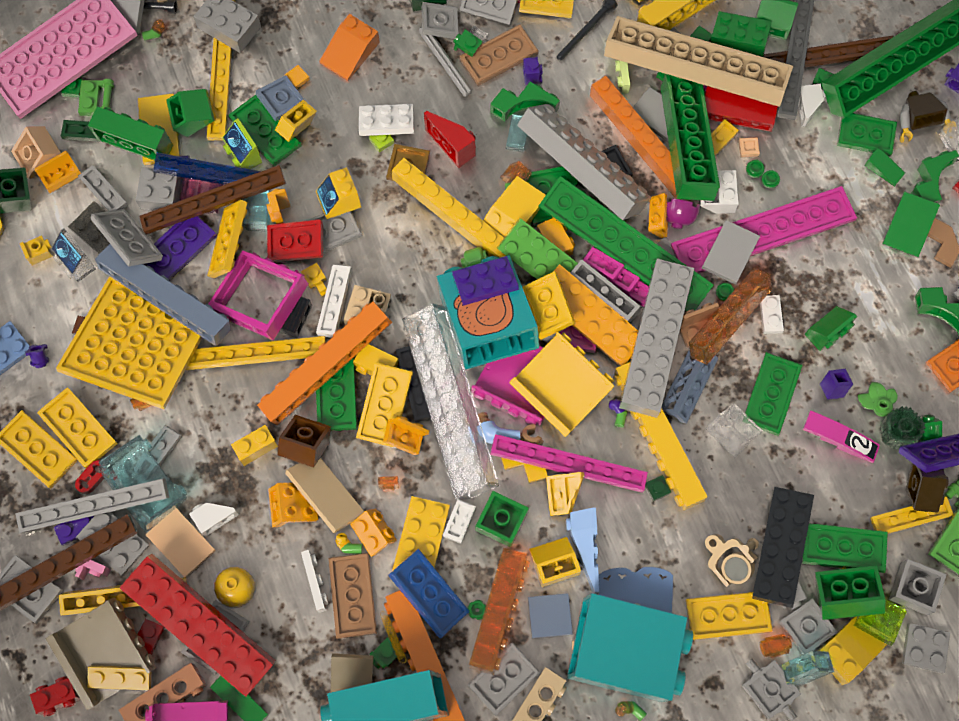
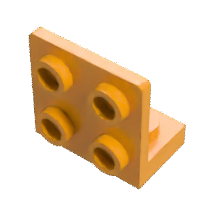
M277 483L268 489L272 528L281 527L288 522L318 521V513L293 483Z

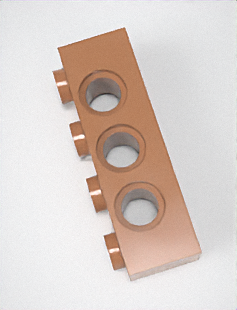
M189 663L120 708L119 712L124 721H145L142 709L147 705L160 703V698L163 694H167L169 697L167 703L185 702L190 696L194 698L200 695L207 684L195 664ZM185 682L187 685L186 690L183 693H179V684Z

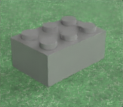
M206 0L193 16L198 29L239 53L244 50L261 28L258 15L232 0Z

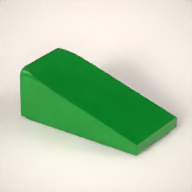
M879 148L875 150L864 165L894 187L905 174Z

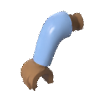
M481 412L474 417L475 422H477L475 432L486 443L492 444L494 436L497 434L543 445L542 437L529 436L535 433V424L526 426L522 433H520V430L498 427L494 421H490L486 412Z

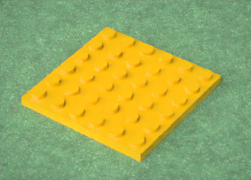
M109 276L56 369L57 372L165 409L203 337Z

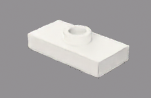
M457 499L443 537L462 544L476 506Z

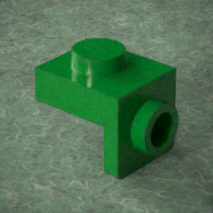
M465 29L462 34L459 33L454 39L455 46L453 50L461 49L473 57L483 41Z

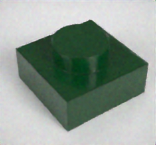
M663 475L645 484L653 502L672 493Z

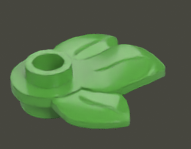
M878 382L870 384L869 393L858 395L861 405L866 409L874 410L875 414L880 417H885L892 412L893 404L897 401L898 397L895 389L886 390Z

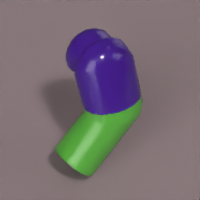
M611 400L609 408L615 410L617 414L615 426L623 428L627 410L619 408L621 400Z

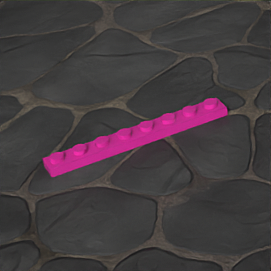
M497 434L494 436L490 455L565 474L584 472L585 479L641 493L645 490L648 472Z

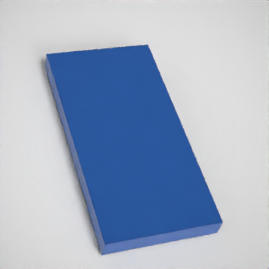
M419 549L388 574L439 638H442L470 612Z

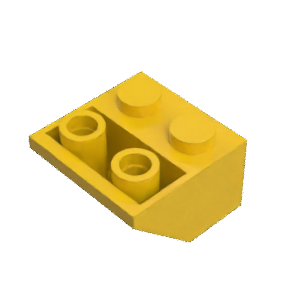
M567 537L529 549L541 587L579 576L581 573L576 554Z

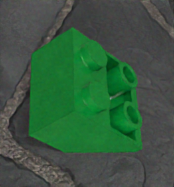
M761 0L755 18L772 21L769 36L787 40L798 3L791 0Z
M207 89L179 91L166 100L173 131L186 137L191 136L215 121Z
M836 306L811 326L805 333V336L819 351L825 347L828 350L836 343L837 339L843 338L850 332V329L855 325L853 322L857 315Z

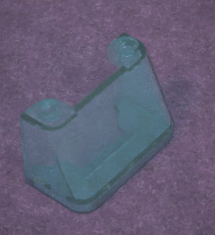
M138 435L100 460L99 470L113 490L163 478L166 479L170 498L127 508L143 531L147 532L181 505L187 498V492L182 485L177 486L171 482L151 455L150 449L152 446L146 438L142 439Z

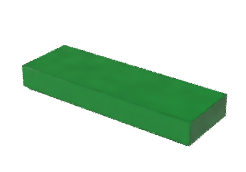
M222 676L210 686L223 701L228 700V706L243 721H264L269 716L249 695L245 697Z

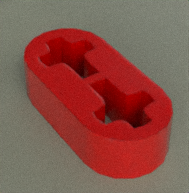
M101 460L93 461L77 478L75 488L82 494H90L108 475V466ZM97 466L103 470L101 473H96L95 468ZM83 481L89 485L87 489L83 487Z

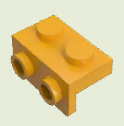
M67 151L62 152L34 169L49 193L75 180L81 174Z
M274 189L267 193L269 204H266L272 223L282 224L284 222L280 210L289 208L290 203L285 189Z
M665 193L652 196L649 202L648 231L661 239L666 238L668 233V222L666 221L667 195Z
M397 416V418L388 420L383 442L410 454L418 455L422 438L425 435H429L430 431L423 428L422 424L411 423L406 417Z
M376 508L366 510L350 524L371 557L376 556L389 544L397 541L393 530L387 526L383 515Z

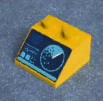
M347 167L329 173L316 190L326 219L361 208L357 190Z

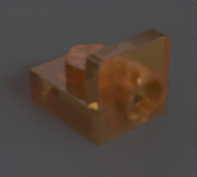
M520 161L510 164L500 178L504 182L513 181L518 176L527 181L532 173Z

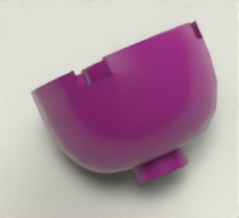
M672 199L671 202H667L666 221L672 224V228L676 229L689 226L696 221L700 205L697 204V207H693V202Z

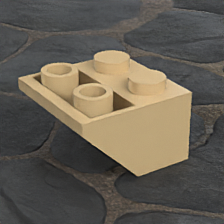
M354 285L344 317L345 326L350 318L357 316L366 304L373 301L386 314L391 294Z

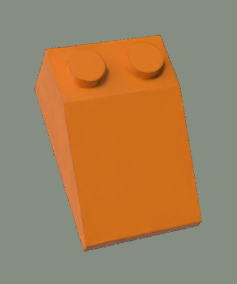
M349 14L335 32L319 61L320 64L349 81L380 43L378 31Z

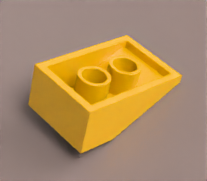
M516 176L493 204L483 221L505 237L519 218L530 225L540 209L538 205L546 195Z
M856 616L814 654L841 685H845L863 671L887 644L861 616Z

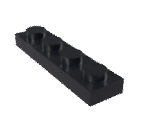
M411 345L396 349L400 368L413 372L408 398L415 423L434 418L415 346Z

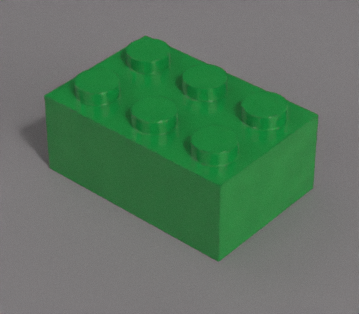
M719 11L711 43L764 57L772 21Z
M877 565L815 572L816 590L822 620L885 614V595Z

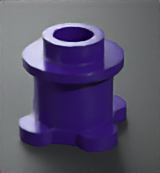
M47 344L31 345L25 351L26 356L30 355L31 366L42 368L49 362V357L45 353V349L48 348Z

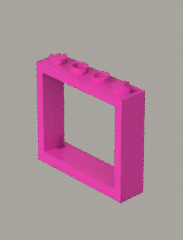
M242 250L235 261L233 269L228 272L208 305L218 314H224L230 322L274 340L309 283L304 278L305 275L299 273L298 270L292 271L284 264L277 265L269 258L263 259L254 252L248 253ZM251 266L293 283L268 324L226 307Z

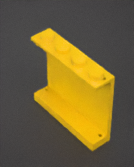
M557 332L556 336L509 383L566 437L614 387L612 384L614 380L607 373L602 375L598 371L600 366L592 359L588 361L584 357L586 353L579 346L574 348L570 344L572 340L564 332L562 334Z

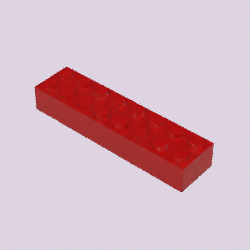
M153 554L148 555L120 586L124 593L245 697L276 661Z

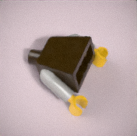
M917 91L910 92L900 114L901 129H903V133L899 138L900 142H904V135L908 137V142L913 138L909 128L916 130L945 123L941 128L944 134H947L949 129L950 132L954 131L956 124L949 119L951 116L946 102L936 98L930 92L920 95Z

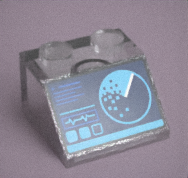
M63 228L51 248L55 254L53 258L59 266L63 264L66 267L63 271L70 279L74 277L79 282L96 270V268L65 228Z

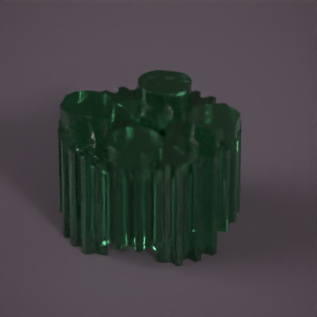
M901 406L899 409L896 408L880 424L882 442L886 446H893V449L897 448L898 450L901 446L917 443L922 434L925 433V422L920 420L921 416H917L918 413H914L911 407L909 409L907 406Z

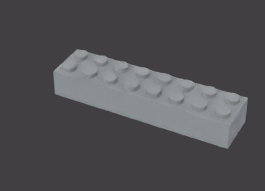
M544 104L527 108L517 124L519 128L620 219L625 220L641 213L651 199L646 189L638 186L631 176L622 172L619 165L611 162L604 152L595 148L593 142L585 139L581 132L568 124L566 118L559 116L551 105Z
M660 259L656 260L619 408L655 418L658 417L663 403L694 268Z

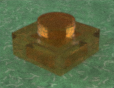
M398 476L378 477L379 489H383L385 492L395 491L396 488H399Z

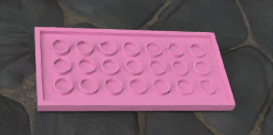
M76 0L0 54V93L16 115L22 119L138 36V34L111 0Z

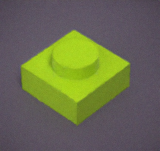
M369 135L370 141L379 152L394 144V139L391 135Z

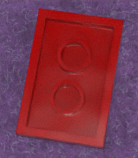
M320 219L267 225V258L274 262L323 258V221Z

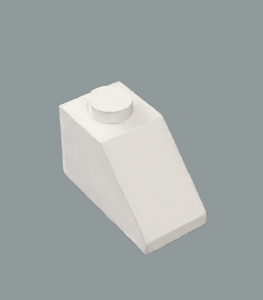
M821 84L801 86L798 110L802 127L808 124L820 109L823 101H825V93L822 91Z
M211 503L199 504L192 509L193 512L189 513L205 537L239 515L233 507Z

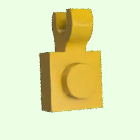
M317 263L300 271L301 274L305 275L304 278L309 283L310 289L316 287L321 297L326 294L327 288L323 282L327 279Z

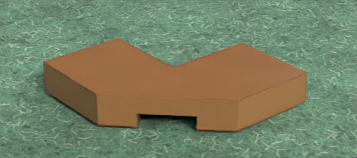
M935 218L928 237L941 243V246L934 259L951 268L959 255V245L953 228Z

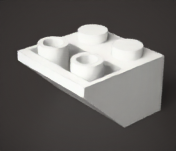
M736 170L718 171L720 188L714 201L700 200L701 207L716 214L735 213L738 207Z

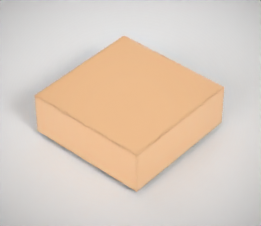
M758 137L739 138L740 157L759 156Z

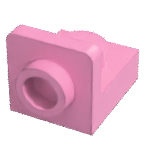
M90 560L76 568L75 576L82 580L85 579L87 573L99 578L101 575L108 577L111 569Z

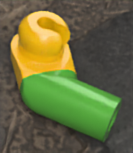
M345 533L337 534L336 545L343 553L362 554V544H352Z

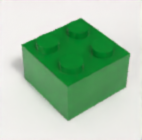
M492 491L475 526V531L511 548L528 514L529 507Z

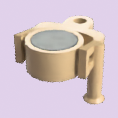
M712 534L706 538L705 545L713 554L708 561V566L726 587L731 583L742 584L752 577L755 571L754 561L758 557L751 550L759 547V542L755 538H750L745 545L738 538H732L725 542L720 534ZM731 547H738L741 551L734 552L726 557L722 562L721 571L717 565L720 557Z

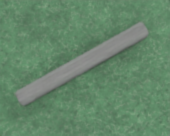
M420 27V35L462 95L465 97L470 95L472 89L435 36L422 34V27Z

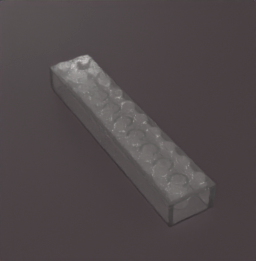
M432 303L402 318L454 497L455 499L468 500L500 485L444 306Z

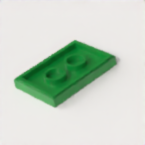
M851 113L845 118L841 117L837 146L874 153L879 148L887 156L891 157L897 122Z
M904 191L882 244L919 257L940 204Z

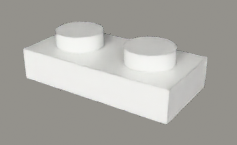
M780 295L760 296L763 334L783 333Z

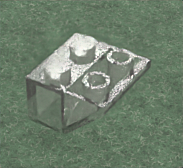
M735 404L719 414L706 427V431L734 458L763 431Z

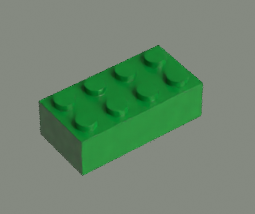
M97 106L88 124V127L98 141L165 164L173 147L169 136L161 126L148 125L146 121L131 119L129 115L121 113V115L117 114L108 107L103 109Z

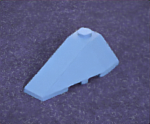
M596 508L570 512L569 518H566V530H570V537L592 593L598 595L599 572L598 563H596L598 546L595 543L597 535Z

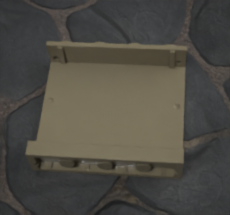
M115 597L45 638L86 710L121 690L87 688L89 666L142 667L147 674L156 669L153 656L147 653L143 639L136 634L132 620L126 617L123 612L124 607L122 603L116 600Z

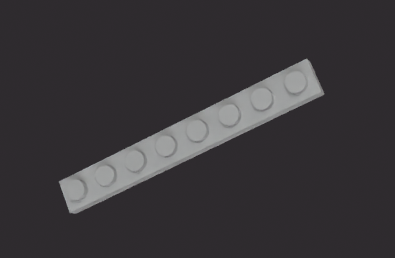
M163 478L15 513L19 533L170 497L166 479Z

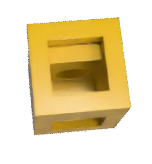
M42 235L28 242L20 243L25 258L32 266L53 257L50 251L52 245Z

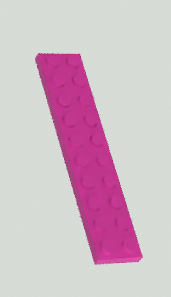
M840 186L732 223L760 236L750 255L752 256L856 221L857 216L843 187ZM723 226L671 243L675 257L688 267L694 268V271L698 274L705 272L706 270L701 268Z

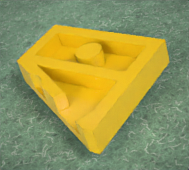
M584 472L546 476L550 516L565 515L572 512L584 478Z

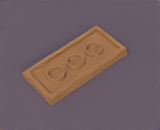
M520 24L483 43L473 57L466 53L460 55V60L476 85L479 86L523 63V58H532L538 55L539 51Z
M369 553L328 558L336 639L377 634Z

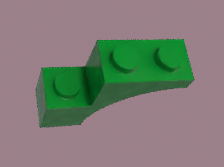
M529 82L518 97L514 92L502 88L491 102L490 112L506 121L518 111L544 104L551 105L555 112H557L560 100L556 95L543 90L540 85Z
M956 150L951 152L944 151L937 157L932 158L930 156L923 159L917 169L923 181L917 183L910 194L939 204L942 200L939 192L940 174L945 168L955 163L959 157Z
M943 287L920 288L915 296L918 314L932 315L944 320L959 335V303H947V296L943 292Z

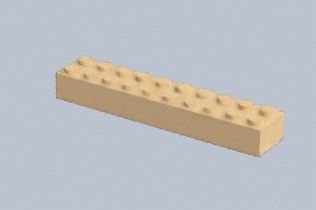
M617 16L607 38L604 56L779 107L793 66L619 16Z

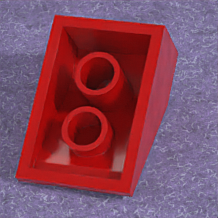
M429 111L424 112L426 132L458 168L476 156V137L472 131H468L464 126Z

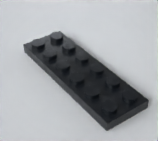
M774 487L752 599L793 608L814 500L813 494Z

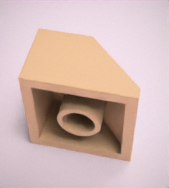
M45 126L26 127L11 151L20 167H26L28 179L37 176L34 170L36 167L61 154Z

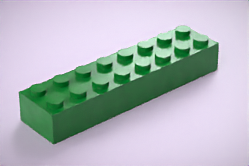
M665 74L660 88L677 199L714 201L720 188L703 84Z

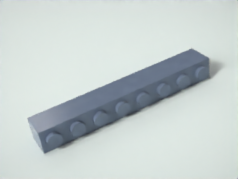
M111 244L95 258L99 270L213 345L217 346L231 330L229 319L224 314H218L208 304L204 305L196 296L187 294L181 286L172 284L164 275H158L148 265L140 264L128 267Z

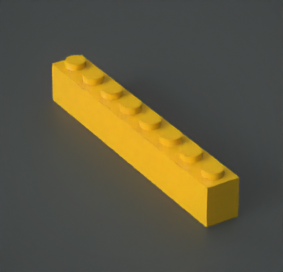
M403 158L393 168V181L473 245L486 250L488 257L496 256L501 258L506 256L497 249L504 239L502 235L413 164Z
M630 362L617 367L614 372V382L617 386L621 387L622 391ZM662 408L657 418L630 411L633 419L638 420L640 424L639 430L641 435L646 437L649 442L648 448L651 454H655L658 460L656 463L661 472L664 471L667 477L665 480L669 488L673 489L676 495L674 498L679 507L682 506L685 511L704 502L708 496Z

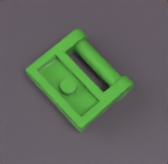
M112 79L81 80L78 108L80 116H93L96 107H99L101 89H104L103 106L100 108H110L111 90L114 87Z

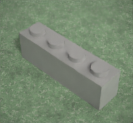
M582 259L570 272L629 323L641 312L640 305Z

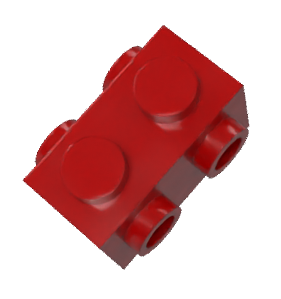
M67 676L58 678L53 685H42L35 689L36 692L30 694L35 713L44 717L55 714L56 710L60 708L72 707L76 705L77 701L81 700Z

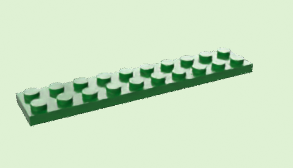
M561 176L538 205L542 211L594 248L623 264L624 269L638 276L648 286L657 259L687 266ZM695 271L693 272L684 312L692 309L695 311L714 286V284Z

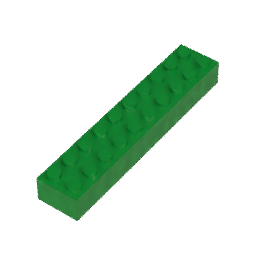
M959 0L950 1L821 82L831 114L842 118L847 117L959 45Z

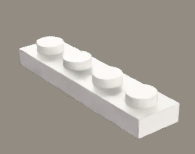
M332 266L316 331L318 336L333 337V334L339 328L352 273L351 266Z

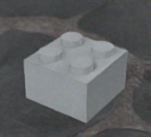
M141 167L136 202L140 209L154 211L178 202L183 180L179 171L176 169Z
M906 559L900 563L889 600L925 615L935 613L947 574Z

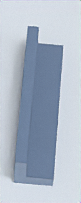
M691 345L661 408L664 413L675 416L681 423L687 424L718 360V357L710 348ZM695 352L700 353L698 358L692 360ZM692 368L691 373L685 377V372ZM684 384L683 390L677 393L678 387ZM676 401L674 408L668 409L670 403Z

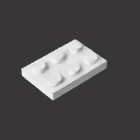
M413 104L359 106V136L414 134Z

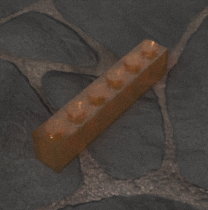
M753 268L689 341L691 358L706 365L713 359L772 290L771 274Z
M503 548L469 662L470 669L491 675L495 674V670L499 671L502 658H499L501 650L505 651L508 641L505 638L506 632L511 630L513 619L511 618L512 611L517 610L519 599H516L518 591L522 592L525 580H522L523 573L528 572L530 561L527 560V554Z

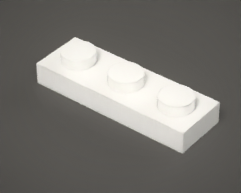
M309 550L303 551L301 554L316 610L319 613L327 611L325 605L329 603L326 593H322L320 588L323 585L321 574L316 573L315 566H318L315 554L311 555Z

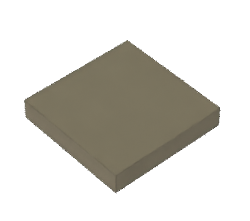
M332 653L331 692L373 683L372 655Z

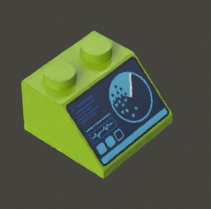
M236 119L222 137L225 143L223 148L227 155H232V162L236 169L240 168L244 174L261 164L262 160L256 144L240 120Z

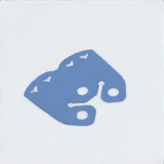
M643 567L635 573L627 568L609 569L599 574V595L632 604L638 603L644 607L672 613L673 575L664 569L656 567ZM651 573V575L649 576V579H648L646 576L643 575V574H647V575H648V574ZM618 574H625L626 576L623 577V579H621V577ZM659 574H661L662 576H667V578H664L662 580ZM609 575H611L609 581L603 579L604 577L607 578Z

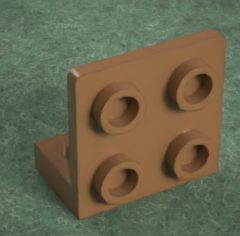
M707 303L699 310L694 311L692 309L683 314L679 333L686 348L722 335L723 332L715 318L719 308L718 303Z

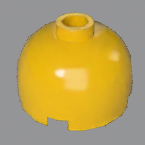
M229 567L217 575L214 582V592L217 599L223 605L239 608L246 605L253 598L255 581L247 570L240 567Z

